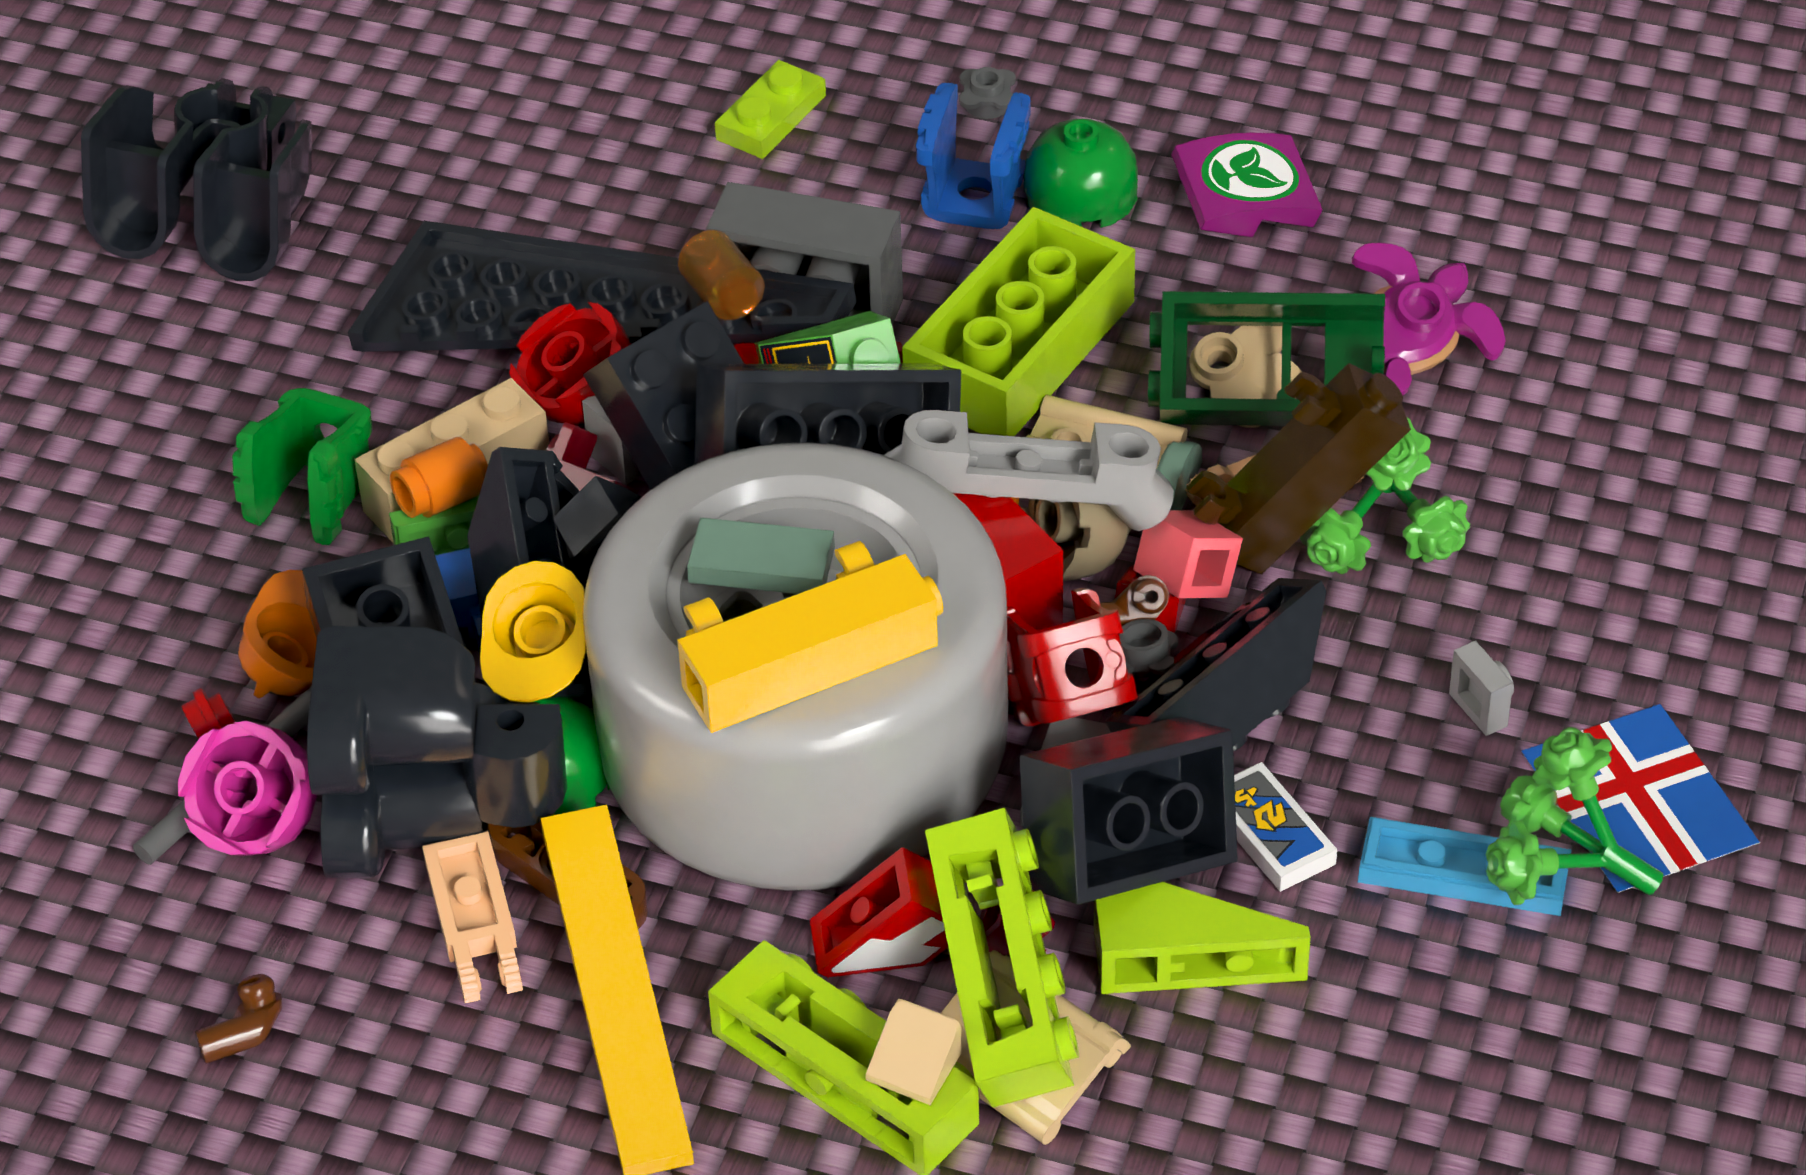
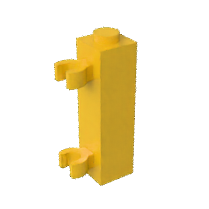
M857 541L835 549V556L844 569L843 572L836 574V580L723 622L717 606L710 597L684 606V613L693 628L686 631V637L677 640L682 688L710 733H713L938 646L937 616L943 613V602L933 579L928 575L921 577L906 554L874 565L865 545L861 541Z

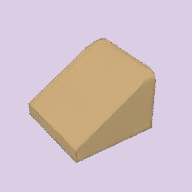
M898 999L889 1013L866 1072V1081L931 1105L962 1053L960 1023L954 1018L909 1001Z

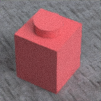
M1170 510L1167 517L1161 523L1143 530L1133 570L1142 576L1150 575L1161 579L1167 586L1168 592L1177 598H1228L1243 538L1219 523L1208 524L1194 515L1193 510Z

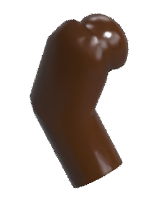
M1146 575L1131 582L1112 602H1100V606L1107 610L1118 609L1122 626L1139 619L1155 620L1165 609L1169 593L1167 586L1161 579L1156 576Z
M256 974L243 979L237 987L242 1003L238 1006L233 1018L195 1031L205 1064L254 1048L266 1040L282 1010V996L280 993L275 992V984L271 977L265 974Z

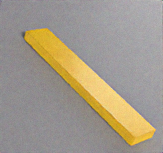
M602 805L541 818L542 833L623 1175H647L693 1165V1150L608 806Z

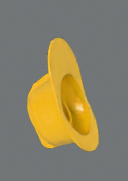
M529 562L515 566L498 578L487 594L482 615L480 665L484 681L495 694L509 701L530 703L552 697L567 687L581 670L586 653L583 624L585 591L572 571L554 562Z

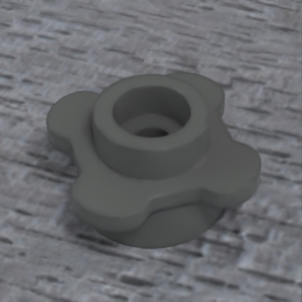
M992 67L965 70L960 75V83L964 86V92L959 95V103L971 115L977 118L993 119L1005 114L1013 95L1010 90L1011 86L1016 83V76L1008 69L998 70Z
M1139 619L1122 626L1123 633L1119 634L1128 673H1132L1137 677H1151L1153 674L1163 675L1175 666L1174 658L1171 657V651L1178 646V637L1174 632L1168 631L1164 624L1152 619Z

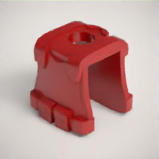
M1089 588L1071 590L1076 620L1037 630L1026 623L1014 608H1007L1008 699L1012 701L1011 706L1014 717L1020 724L1035 726L1042 723H1053L1121 705L1138 698L1133 674L1127 672L1125 656L1119 634L1123 633L1118 609L1107 610L1101 607L1099 596L1094 590ZM1083 648L1090 683L1076 686L1068 680L1065 673V664L1072 652Z

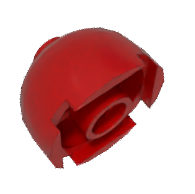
M588 302L592 309L583 308L576 310L571 303L556 307L538 318L521 336L517 344L522 354L518 360L517 369L512 363L510 364V377L546 412V418L549 421L561 424L568 422L575 426L584 425L582 401L595 395L583 374L606 358L631 345L621 324L608 310L598 303Z

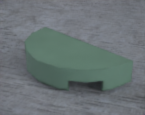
M1173 441L1167 446L1160 459L1157 469L1170 482L1174 490L1170 510H1182L1188 497L1185 491L1187 489L1186 486L1191 481L1190 479L1195 477V474H1198L1203 462L1202 448L1198 443L1190 441L1178 443Z

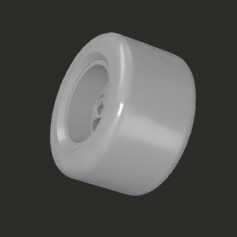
M781 443L732 451L686 468L646 493L619 519L598 549L590 568L585 588L583 624L597 741L603 772L618 805L630 822L648 840L668 855L710 876L761 889L805 891L843 887L857 883L901 847L921 857L928 854L929 849L925 830L972 817L987 797L1003 759L1008 733L1006 584L1002 566L993 542L981 522L952 492L928 475L905 463L881 454L834 444ZM700 517L834 531L835 549L861 541L870 553L874 565L906 554L921 577L930 576L940 592L943 602V613L937 616L938 646L710 733L682 688L677 640L686 637V631L693 628L684 613V606L710 597L717 606L723 622L797 594L689 583L687 565ZM835 549L827 583L836 580V574L844 571L835 556Z

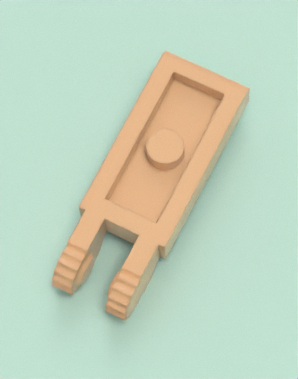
M486 831L423 845L424 861L449 961L456 964L465 1003L480 1000V991L482 990L479 973L473 966L472 957L497 952L501 984L506 988L507 994L522 991L521 976L514 948H517L515 930L489 832Z

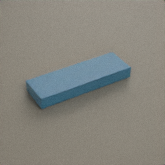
M1370 817L1359 866L1358 883L1561 916L1569 868L1558 869L1555 875L1540 876L1536 884L1535 897L1525 900L1521 905H1513L1507 892L1500 890L1491 883L1486 873L1488 861L1485 853L1488 846L1495 842L1498 837ZM1539 844V848H1553L1557 854H1571V849Z

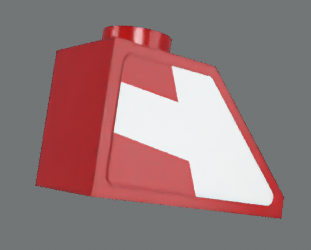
M901 847L809 919L817 972L827 978L924 966L948 948L931 861L904 847Z

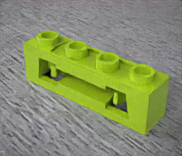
M1005 808L925 830L976 1084L992 1107L1074 1086L1069 1060L1079 1058V1048L1069 1017H1059L1055 996L1066 993L1065 983L1055 953L1046 954L1042 933L1052 931V924L1042 891H1032L1028 871L1038 869L1039 864L1029 830L1026 828L1018 831ZM998 878H1002L1003 886H998ZM965 883H967L968 890L974 896L980 910L997 905L1000 906L1017 991L1030 1010L1033 1022L1032 1027L1024 1017L1018 1004L1005 1008L1000 1007L984 925L968 899ZM996 1026L1000 1029L1001 1040H997Z
M763 940L708 991L712 1034L919 1175H929L979 1125V1087L969 1070L957 1061L931 1105L889 1089L886 1092L876 1084L866 1081V1072L886 1020L869 1010L863 1001L852 991L845 988L838 989L815 974L811 967L795 954L789 953L786 955ZM760 1033L771 1040V1042L786 1051V1056H783L756 1037V1035ZM879 1115L909 1134V1140L877 1119Z

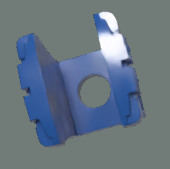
M953 83L939 84L935 94H930L917 131L916 161L918 164L925 166L927 180L921 193L923 211L928 217L940 222L984 229H1001L1009 222L1015 205L1014 193L1016 188L1022 185L1024 179L1025 160L1020 159V154L1030 127V121H1028L1031 115L1030 97L1023 93H1013L996 137L990 163L956 158L958 85ZM970 187H980L990 192L988 196L976 200L964 198L959 193Z

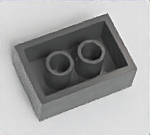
M727 182L706 227L708 262L853 283L857 302L849 316L872 311L890 318L893 326L903 301L900 211Z

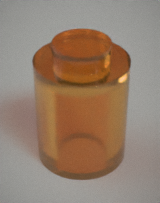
M719 230L703 231L693 236L682 248L678 258L680 273L704 302L708 301L718 318L724 320L741 318L750 313L759 304L765 287L763 277L727 234Z

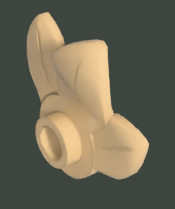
M1240 326L1232 334L1215 332L1206 335L1198 342L1190 355L1189 365L1193 379L1201 387L1210 390L1211 398L1276 399L1278 391L1281 390L1282 354H1280V351L1282 350V326ZM1219 361L1230 364L1220 369L1211 367L1212 364ZM1291 361L1292 381L1302 371ZM1238 425V426H1242V427H1246V428H1256V427H1259V426Z

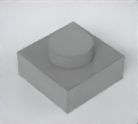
M1476 640L1455 649L1453 652L1449 694L1485 736L1507 727L1511 696L1514 693L1513 681L1507 668L1500 661H1493Z

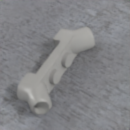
M925 410L912 414L905 421L902 444L884 455L928 475L952 493L983 495L991 498L1041 499L1058 503L1067 501L1107 504L1129 528L1137 531L1146 530L1161 523L1169 514L1173 502L1174 490L1170 482L1156 468L1161 450L1158 440L1150 432L1130 425L1095 422L1091 442L968 433L967 412Z

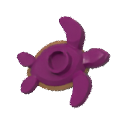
M1368 243L1356 250L1352 257V264L1356 268L1381 276L1389 284V286L1380 288L1374 294H1385L1384 375L1398 386L1402 395H1405L1409 390L1412 381L1411 375L1431 369L1443 362L1454 350L1460 334L1470 338L1486 359L1493 361L1502 355L1506 340L1503 327L1494 311L1485 304L1477 302L1453 305L1465 293L1468 286V272L1464 263L1443 265L1431 274L1427 282H1421L1415 259L1409 251L1401 246L1388 243Z

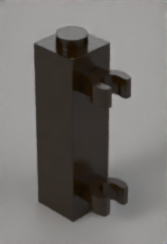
M1348 363L1325 386L1315 376L1306 372H1300L1284 388L1287 395L1301 402L1292 411L1293 418L1227 484L1216 474L1209 471H1201L1186 486L1190 494L1198 496L1203 500L1193 510L1194 515L1198 519L1208 524L1219 523L1243 538L1237 560L1238 565L1263 574L1411 430L1402 405L1403 395L1398 386L1387 376L1381 373L1373 375Z

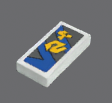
M1262 762L1234 775L1237 842L1280 892L1336 865L1337 848Z

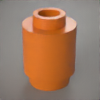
M454 437L402 460L400 468L392 471L390 474L392 492L398 505L408 517L414 518L422 514L424 517L430 518L479 496L488 463L477 445L473 443L469 445L463 438Z

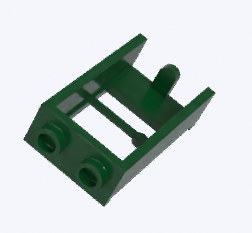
M1162 291V312H1150V348H1161V370H1149L1148 407H1160V422L1168 424L1285 426L1293 418L1292 411L1301 403L1299 400L1287 395L1284 390L1291 382V327H1325V386L1348 363L1373 375L1375 373L1384 375L1385 294ZM1188 325L1282 326L1281 390L1278 391L1276 399L1186 398Z

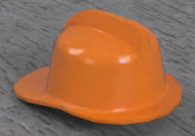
M289 569L274 574L262 586L245 617L238 657L244 671L256 682L253 696L258 699L264 697L270 691L278 695L294 696L304 693L312 686L317 638L307 609L302 570Z

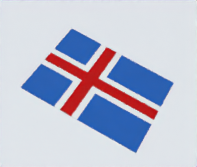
M1661 704L1581 730V732L1590 733L1596 739H1608L1612 744V750L1609 752L1611 762L1600 769L1594 777L1599 786V791L1596 794L1597 800L1617 844L1663 872V877L1760 843ZM1543 744L1521 751L1534 771H1536L1534 760L1541 756ZM1569 787L1557 790V805L1572 815L1571 822L1599 839L1583 802L1573 798ZM1600 867L1617 893L1634 887L1604 867Z

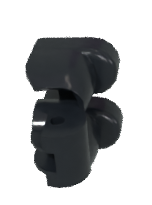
M221 78L215 84L208 83L206 87L187 92L177 100L174 108L175 136L166 148L163 149L156 144L152 131L154 92L129 85L118 88L84 126L81 135L83 214L86 227L95 241L108 252L125 259H143L155 254L177 226L180 212V193L193 176L194 236L197 250L206 264L220 275L235 281H254L266 276L287 249L291 234V215L305 195L312 169V121L302 119L300 126L295 132V99L274 96L269 87L259 86L250 95V104L237 102L236 88L233 81Z
M328 626L323 628L318 633L308 717L307 755L311 792L314 795H322L321 855L325 877L373 878L382 870L386 850L419 849L423 845L485 832L486 823L517 828L535 825L541 822V818L552 816L563 804L567 791L563 728L559 704H539L535 701L530 703L509 701L495 694L490 687L474 683L475 661L471 652L453 637L427 627Z

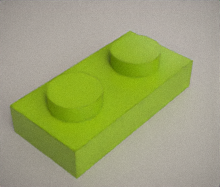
M778 60L715 122L716 140L764 159L826 96L825 78Z

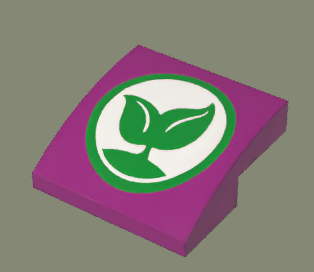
M1256 132L1217 135L1176 145L1171 154L1201 230L1253 237L1262 220L1314 227L1323 211L1291 135Z

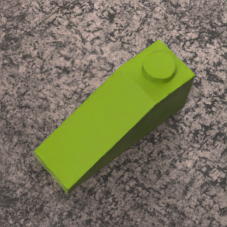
M1165 882L1094 900V937L1101 994L1307 981L1311 939L1308 926Z

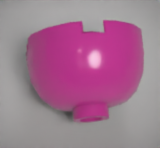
M233 722L235 724L227 725L220 730L213 729L202 735L185 756L178 779V796L184 797L185 809L189 818L184 819L189 830L208 848L235 856L271 853L294 841L310 821L317 795L312 794L310 788L306 750L285 732L256 722Z

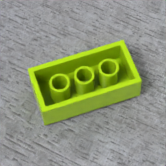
M1032 207L902 347L903 363H931L961 369L960 412H967L968 428L981 434L1015 436L1039 410L1045 395H1052L1134 303L1135 249Z

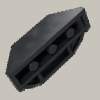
M498 447L492 451L467 535L481 621L487 594L498 578L515 566L533 561L554 562L572 571L585 591L592 562L574 557L552 519L580 491L561 471L563 465L553 451ZM587 649L579 673L567 687L549 698L570 697L577 700L592 698Z
M1278 578L1269 584L1255 600L1239 606L1174 657L1175 666L1163 675L1153 674L1137 687V699L1117 705L1112 715L1105 721L1110 732L1113 733L1175 717H1184L1231 729L1233 734V752L1241 748L1247 741L1246 735L1265 719L1283 712L1290 704L1289 699L1310 682L1326 597V589L1322 580Z

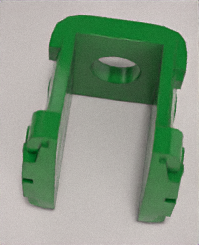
M307 388L291 389L278 400L279 408L259 422H248L237 434L236 445L238 449L232 455L233 476L237 477L233 481L235 498L237 502L242 503L243 518L252 524L261 526L270 516V512L289 483L302 467L306 465L308 466L307 479L312 535L315 543L330 545L341 533L340 519L344 516L345 510L360 492L354 459L369 452L368 438L372 433L370 408L361 403ZM320 424H330L336 427L337 430L325 438Z

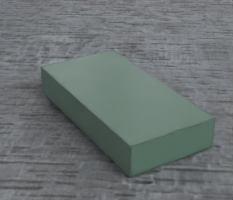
M700 517L687 565L688 582L793 594L805 592L827 583L835 549L834 531Z

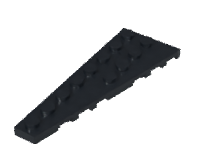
M424 220L347 333L352 349L361 352L518 348L517 344L521 336L538 318L556 307L571 303L576 310L583 308L592 309L588 303L592 302L600 304L616 318L632 344L708 301L732 343H757L846 318L857 301L853 283Z

